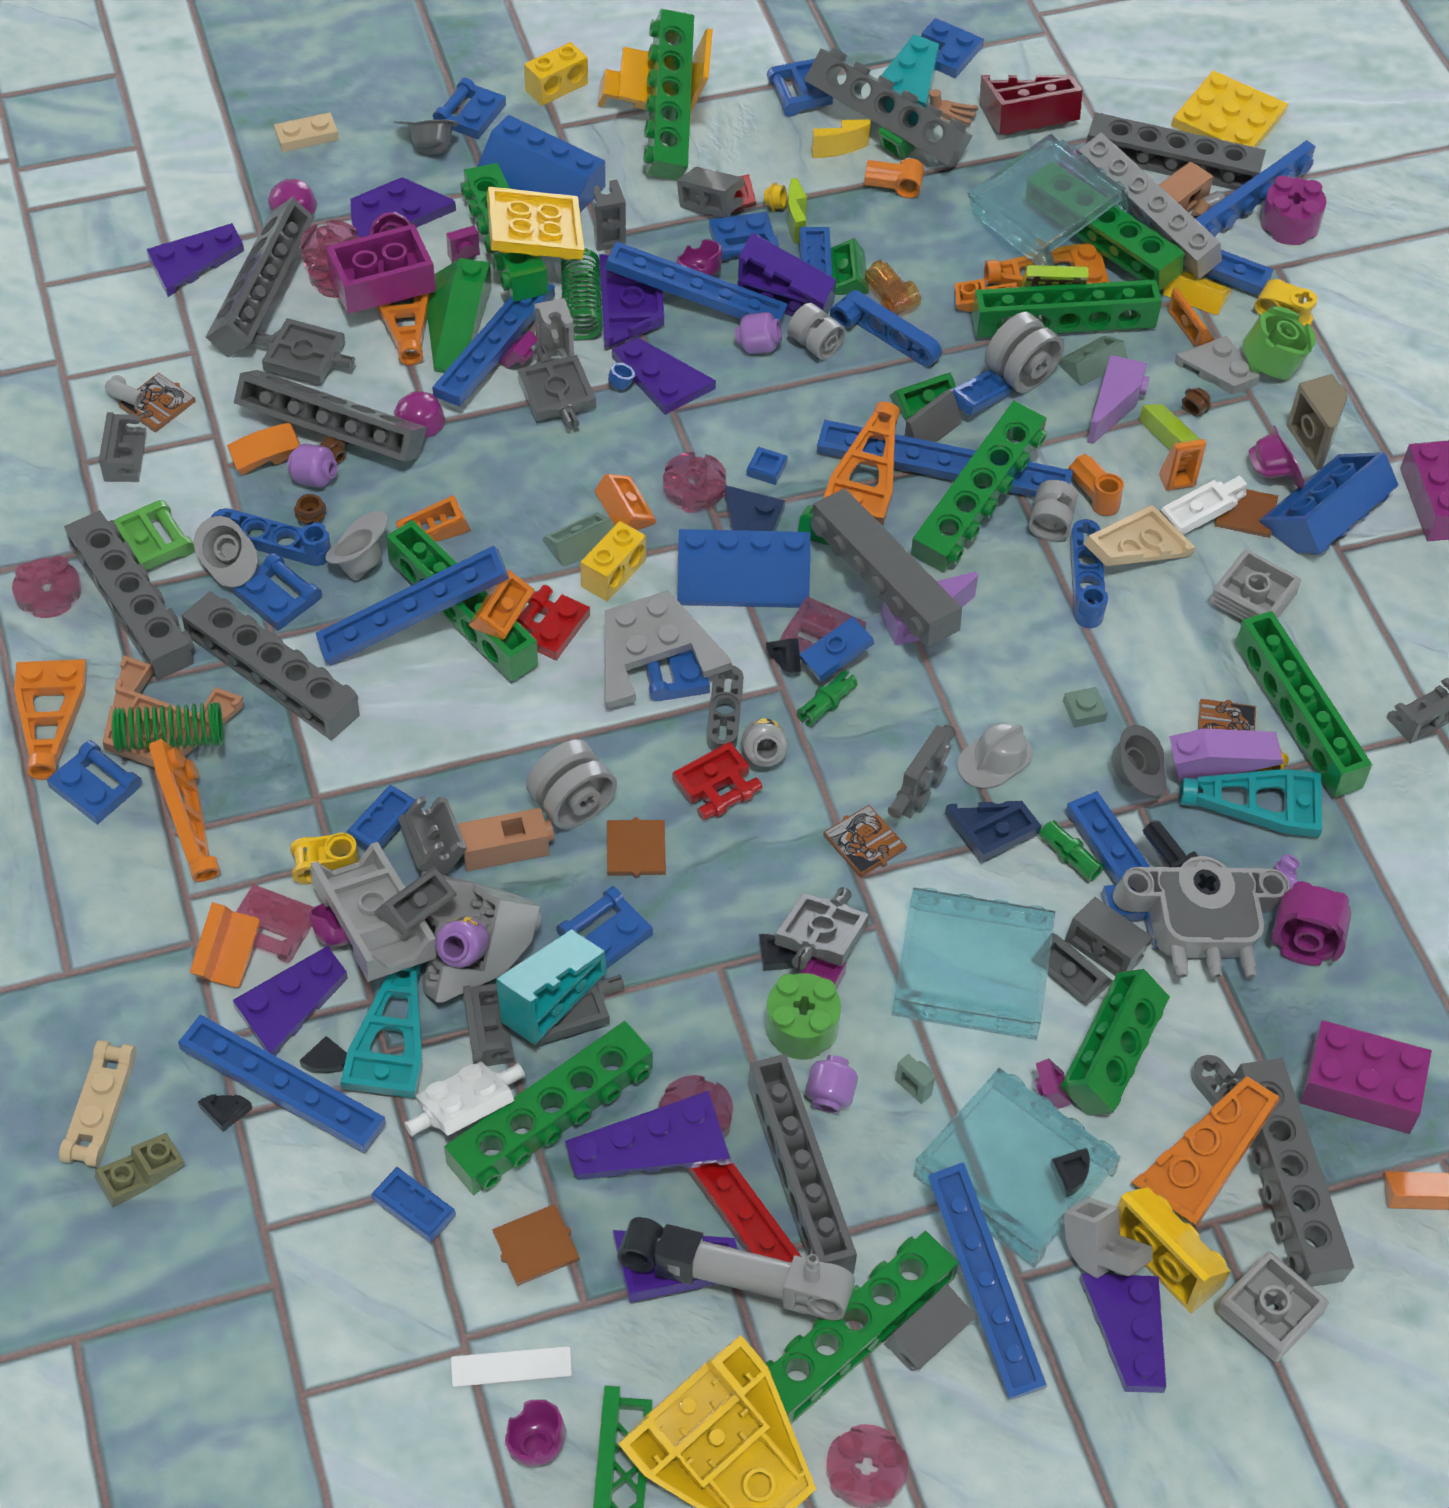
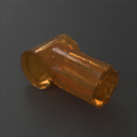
M878 260L872 263L871 267L865 272V280L881 297L882 306L896 315L921 304V295L915 283L910 280L904 282L887 262L884 263L882 260Z

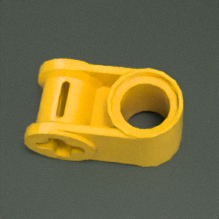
M1271 279L1266 283L1257 298L1255 310L1261 315L1271 307L1287 308L1300 316L1298 321L1304 327L1307 323L1311 326L1313 321V314L1311 312L1316 306L1318 298L1309 289L1288 284L1280 279Z
M347 833L303 837L296 839L290 845V853L295 858L292 878L301 884H312L311 873L309 874L308 870H311V863L318 861L332 871L360 860L356 841Z

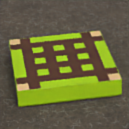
M1028 265L1020 287L1086 284L1088 268L1079 266Z

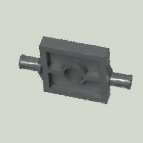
M286 318L281 329L273 335L257 331L252 340L253 344L268 347V351L262 359L263 370L319 385L322 384L328 371L336 365L352 370L355 364V357L339 353L345 343L344 333Z
M542 345V350L538 346L535 349V354L539 362L532 366L517 369L518 379L534 418L537 422L562 416L567 429L572 430V425L575 429L579 426L575 412L596 407V397L577 355L565 358H551L547 346Z
M936 725L905 771L901 790L897 792V797L888 808V813L892 817L900 818L901 815H904L911 819L917 808L923 809L926 806L933 784L939 785L942 782L947 771V766L944 765V762L951 749V746L948 744L956 735V730L952 726L944 725L941 727Z
M840 887L832 899L819 898L802 893L777 930L775 945L797 952L792 959V964L795 968H798L800 965V970L805 969L812 957L842 966L868 926L869 921L868 913L853 909L847 905L848 900L852 896L848 888L844 891V887Z
M621 974L599 980L538 1041L539 1045L610 1024V1016L604 1003V994L625 989Z

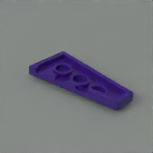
M709 1091L565 1141L574 1174L578 1180L626 1175L627 1172L646 1170L647 1173L662 1171V1168L683 1166L684 1169L700 1167V1164L717 1162L719 1165L733 1164Z

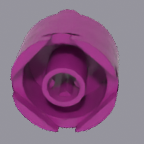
M1288 176L1277 177L1275 183L1270 186L1267 192L1261 216V227L1264 232L1267 229L1273 234V240L1286 245H1301L1306 242V239L1311 237L1314 239L1319 232L1327 203L1326 196L1322 191V184L1316 180L1290 178Z
M1305 881L1294 883L1292 889L1284 893L1279 902L1272 933L1274 945L1277 942L1282 948L1281 954L1302 965L1320 966L1322 960L1331 958L1332 962L1337 961L1345 951L1351 921L1348 896L1342 892H1334L1327 888L1312 886Z

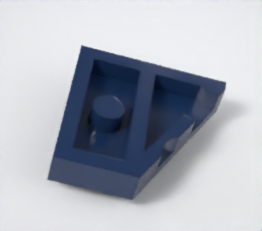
M728 485L725 487L724 498L727 501L728 517L732 530L776 531L785 509V500Z
M1022 800L1005 801L1001 804L978 802V806L974 808H957L956 803L947 805L945 809V815L981 862L1038 835L1041 831L1042 825Z

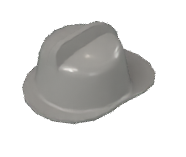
M374 511L357 519L327 552L325 556L327 562L338 564L350 579L354 581L362 578L381 559L382 553L378 539L388 525L389 518L386 513Z
M210 517L200 524L195 532L193 541L195 553L214 579L221 585L230 588L239 587L247 583L256 572L258 564L257 550L252 541L237 523L227 517Z
M997 723L986 729L983 735L967 746L959 756L957 766L958 773L962 779L973 787L982 789L994 788L1023 770L1030 764L1033 756L1032 747L1023 734V727L1020 724L1014 726L1008 723Z

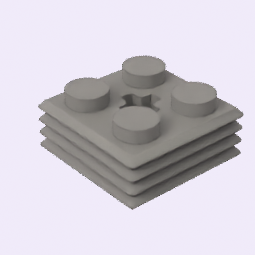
M1245 549L1214 586L1210 601L1242 620L1269 611H1273L1278 619L1296 596L1301 578Z
M1268 1251L1221 1298L1217 1311L1273 1361L1278 1362L1324 1314L1329 1301L1276 1255ZM1275 1303L1279 1308L1278 1310H1272L1267 1305L1270 1306Z

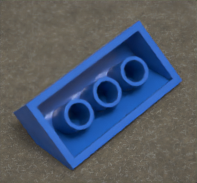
M509 114L491 131L477 165L479 167L498 163L510 189L578 196L580 213L594 199V187L598 185L600 192L606 187L605 160Z
M1385 452L1338 454L1305 481L1302 490L1297 488L1264 515L1259 522L1271 530V534L1294 552L1311 553L1312 555L1321 554L1329 549V544L1337 537L1348 533L1349 527L1357 520L1365 518L1369 514V510L1376 504L1385 501L1389 497L1388 494L1399 484Z
M679 529L677 601L681 605L809 608L810 532Z

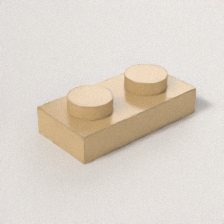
M331 112L274 124L275 134L282 152L339 140L338 130Z

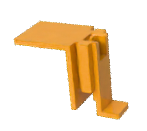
M706 28L693 55L690 114L709 78L713 29ZM623 47L620 71L605 69L601 78L598 106L603 107L607 98H613L634 103V108L645 110L647 96L651 92V87H647V75L649 69H652V62L648 61L647 51Z

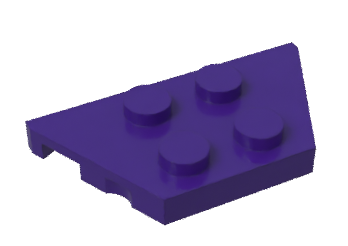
M398 178L350 199L352 237L357 239L369 236L372 222L383 213L397 212L405 216L410 221V224H415L417 228L455 212L456 202L447 196L406 178Z
M599 254L604 348L614 346L663 326L664 305L662 290L606 270L605 266L609 255Z

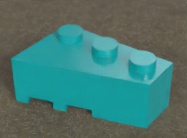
M913 34L881 76L894 82L893 88L900 93L903 90H907L919 97L917 103L926 107L929 104L930 91L932 90L939 44ZM892 97L888 98L885 102V110L888 113L893 110L895 105ZM916 111L909 116V124L915 126L919 120Z
M571 929L498 977L496 983L501 1022L535 1045L607 973L605 951Z

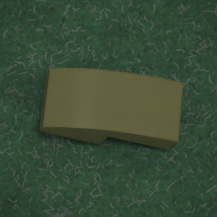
M164 1133L132 1146L130 1156L95 1169V1179L111 1207L163 1181L184 1165V1160L168 1134Z

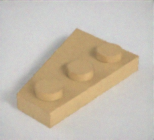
M1153 505L1089 535L1084 543L1105 566L1191 557L1196 549Z

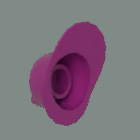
M1273 425V432L1259 439L1256 445L1249 449L1248 453L1252 465L1258 473L1264 475L1267 479L1289 477L1296 487L1302 490L1304 488V480L1293 454L1279 436L1276 426Z

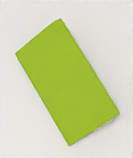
M1146 404L1142 406L1139 421L1170 450L1176 443L1200 440L1164 404Z

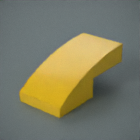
M870 119L841 120L840 128H813L812 158L844 155L868 146Z

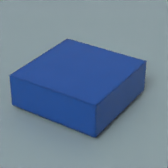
M758 447L747 467L746 476L776 485L787 465L788 456Z

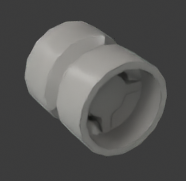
M807 303L794 313L788 325V334L798 343L806 346L816 357L825 360L834 355L840 348L846 336V329L835 319L828 317L826 312L813 303Z
M1047 480L1038 486L1029 520L1030 531L1036 537L1047 541H1060L1069 535L1078 498L1076 489L1072 485L1060 480Z

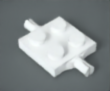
M483 1062L463 1067L458 1074L444 1081L430 1084L425 1091L416 1095L418 1104L424 1113L404 1122L408 1133L412 1137L431 1126L441 1129L448 1136L514 1101L508 1085L525 1078L524 1071L520 1064L517 1063L501 1073L492 1072Z

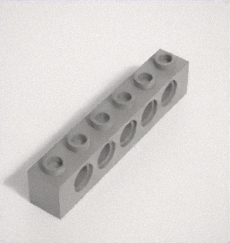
M1102 132L1079 149L1081 170L1128 214L1134 216L1135 219L1145 226L1155 230L1160 236L1185 252L1183 265L1195 277L1200 279L1222 261L1220 241Z

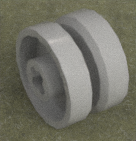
M1022 312L1007 320L998 329L986 349L984 361L986 366L996 375L1004 377L1006 383L1015 391L1026 393L1040 386L1054 371L1063 355L1064 342L1055 332L1044 328L1043 323L1033 314Z
M576 739L563 742L548 751L533 766L526 780L527 791L541 807H544V812L560 829L574 828L594 818L610 802L617 788V779L602 762H599V757L584 740Z

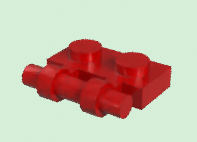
M542 585L538 591L533 592L527 602L528 605L520 613L516 621L537 640L538 653L557 661L589 618L590 607L563 594L554 603L548 600L553 594L552 588L548 585ZM538 613L545 615L540 623L533 621Z
M731 742L672 772V780L691 804L702 798L707 802L705 805L697 808V812L702 820H706L713 815L715 817L723 815L727 812L728 807L739 801L741 803L747 802L753 798L754 793L763 789L762 783L757 777L747 782L744 780L743 776L749 773V764ZM728 784L733 788L721 796L717 792L718 789Z

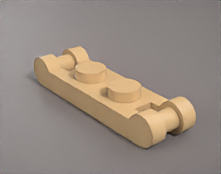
M98 1040L96 1042L93 1060L66 1138L60 1145V1162L73 1163L74 1160L85 1162L86 1166L95 1168L100 1166L136 1059V1046L123 1044L122 1047L111 1046L109 1041ZM108 1061L118 1062L117 1068H106ZM81 1140L91 1142L88 1146L80 1145Z

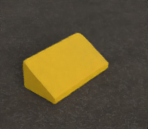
M1184 270L1180 276L1166 285L1163 290V294L1171 298L1173 289L1178 288L1190 306L1214 315L1220 313L1232 292L1231 288L1202 277L1198 279L1192 273Z

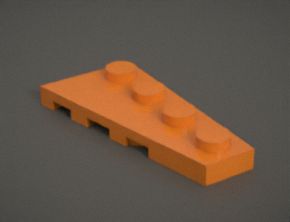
M1246 1076L1214 1105L1202 1120L1189 1128L1177 1143L1169 1150L1163 1152L1151 1167L1143 1174L1138 1175L1131 1183L1140 1189L1149 1187L1156 1195L1164 1197L1174 1212L1198 1227L1281 1098Z

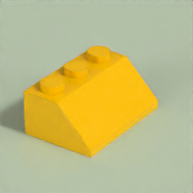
M1149 1187L1128 1191L1120 1197L1118 1204L1120 1235L1152 1246V1261L1146 1264L1145 1267L1154 1276H1159L1161 1284L1190 1314L1224 1287L1231 1271L1227 1267L1226 1261L1218 1252L1211 1251L1200 1240L1199 1234L1189 1223H1183L1178 1218L1164 1197L1156 1195Z

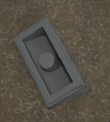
M951 389L944 391L906 420L904 436L938 442L962 423V417L953 391Z
M434 866L384 902L374 912L381 920L404 935L456 897L457 894L436 866Z
M1055 933L1050 936L1031 960L1085 1006H1088L1113 981Z

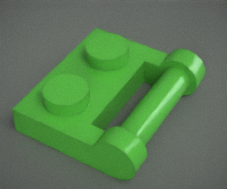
M164 500L155 501L113 520L119 530L121 541L129 543L135 556V562L137 565L142 563L146 571L178 556L188 557L195 551L194 542L190 537L183 534L170 515L171 509ZM152 520L160 521L172 542L165 543L152 524Z

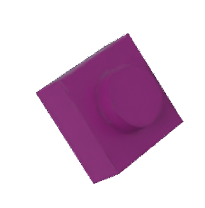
M475 225L446 233L447 252L452 263L459 258L468 259L480 255L479 233Z
M529 330L515 341L499 361L507 369L516 362L522 365L534 353L531 347L538 338Z
M812 957L801 973L813 974L823 979H829L835 984L837 989L845 975L847 962L839 966Z
M1050 1058L1036 1063L1039 1077L1035 1079V1083L1040 1096L1043 1099H1048L1058 1109L1072 1104L1070 1097L1060 1088L1065 1078L1063 1070Z

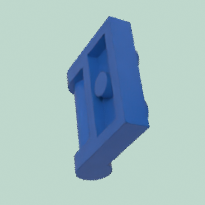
M815 59L771 67L767 71V78L775 86L782 101V110L788 117L795 116L801 110L833 104L832 96L804 80ZM791 78L799 96L792 97L784 79Z
M465 77L457 84V90L443 107H438L432 117L433 120L457 121L459 125L453 127V131L479 140L506 106V96L477 86L471 79ZM465 97L470 98V101L457 116L452 115Z
M767 212L709 219V231L712 240L717 241L722 246V262L729 261V257L739 256L752 232L779 247L777 236L774 235Z
M277 553L268 555L264 563L256 569V572L247 583L233 588L234 595L277 631L313 606L322 595V590L313 583L308 584L286 566L284 559ZM277 574L301 595L296 599L293 598L270 578Z
M692 650L666 658L673 683L667 684L663 681L659 661L646 664L651 684L648 690L653 701H665L710 693L708 677L703 678Z
M89 740L80 747L78 754L47 779V783L50 789L98 825L140 788L142 779L134 772L124 770L103 754L99 745ZM91 763L95 764L116 780L119 785L112 789L86 769V767Z
M615 886L605 890L602 898L572 920H564L556 926L559 936H562L571 929L578 933L612 908L617 914L584 937L605 951L606 969L653 935V927L624 899L621 892Z

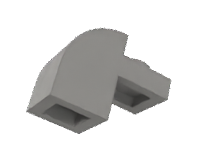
M1086 1197L1064 1212L1065 1238L1069 1251L1078 1265L1091 1276L1099 1278L1109 1270H1113L1119 1275L1131 1276L1152 1261V1246L1120 1235L1119 1207Z

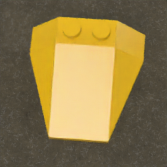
M739 1335L700 1366L646 1414L618 1443L619 1447L644 1477L694 1508H797L817 1489L768 1366L742 1335Z

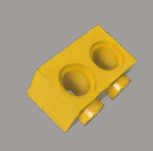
M569 42L525 63V91L543 106L587 85L588 57L572 42Z
M619 521L580 562L581 587L608 602L646 561V535Z

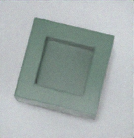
M1097 687L1064 694L1063 703L1074 728L1106 721L1108 713Z
M907 1054L897 1064L895 1081L922 1104L932 1096L935 1077L925 1063L922 1061L917 1062L911 1055Z

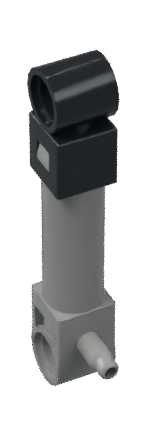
M644 1217L630 1220L617 1254L618 1261L626 1268L635 1272H650L655 1266V1275L658 1277L693 1285L695 1278L781 1299L785 1309L831 1321L840 1320L844 1317L855 1284V1278L850 1271L838 1265L819 1262V1258L815 1254H810L807 1258L794 1255L792 1263L706 1242L703 1240V1232L666 1224L663 1228L656 1221Z

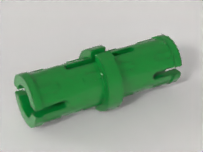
M842 670L827 686H820L816 690L815 696L797 710L799 720L803 723L809 718L805 725L812 727L829 710L834 711L839 706V701L858 686L855 676L852 674L849 678L845 679L850 672Z
M1055 820L1046 823L1039 832V837L1044 839L1059 853V859L1064 864L1069 863L1087 882L1094 881L1104 870V865L1083 848L1084 843L1079 838L1074 839Z

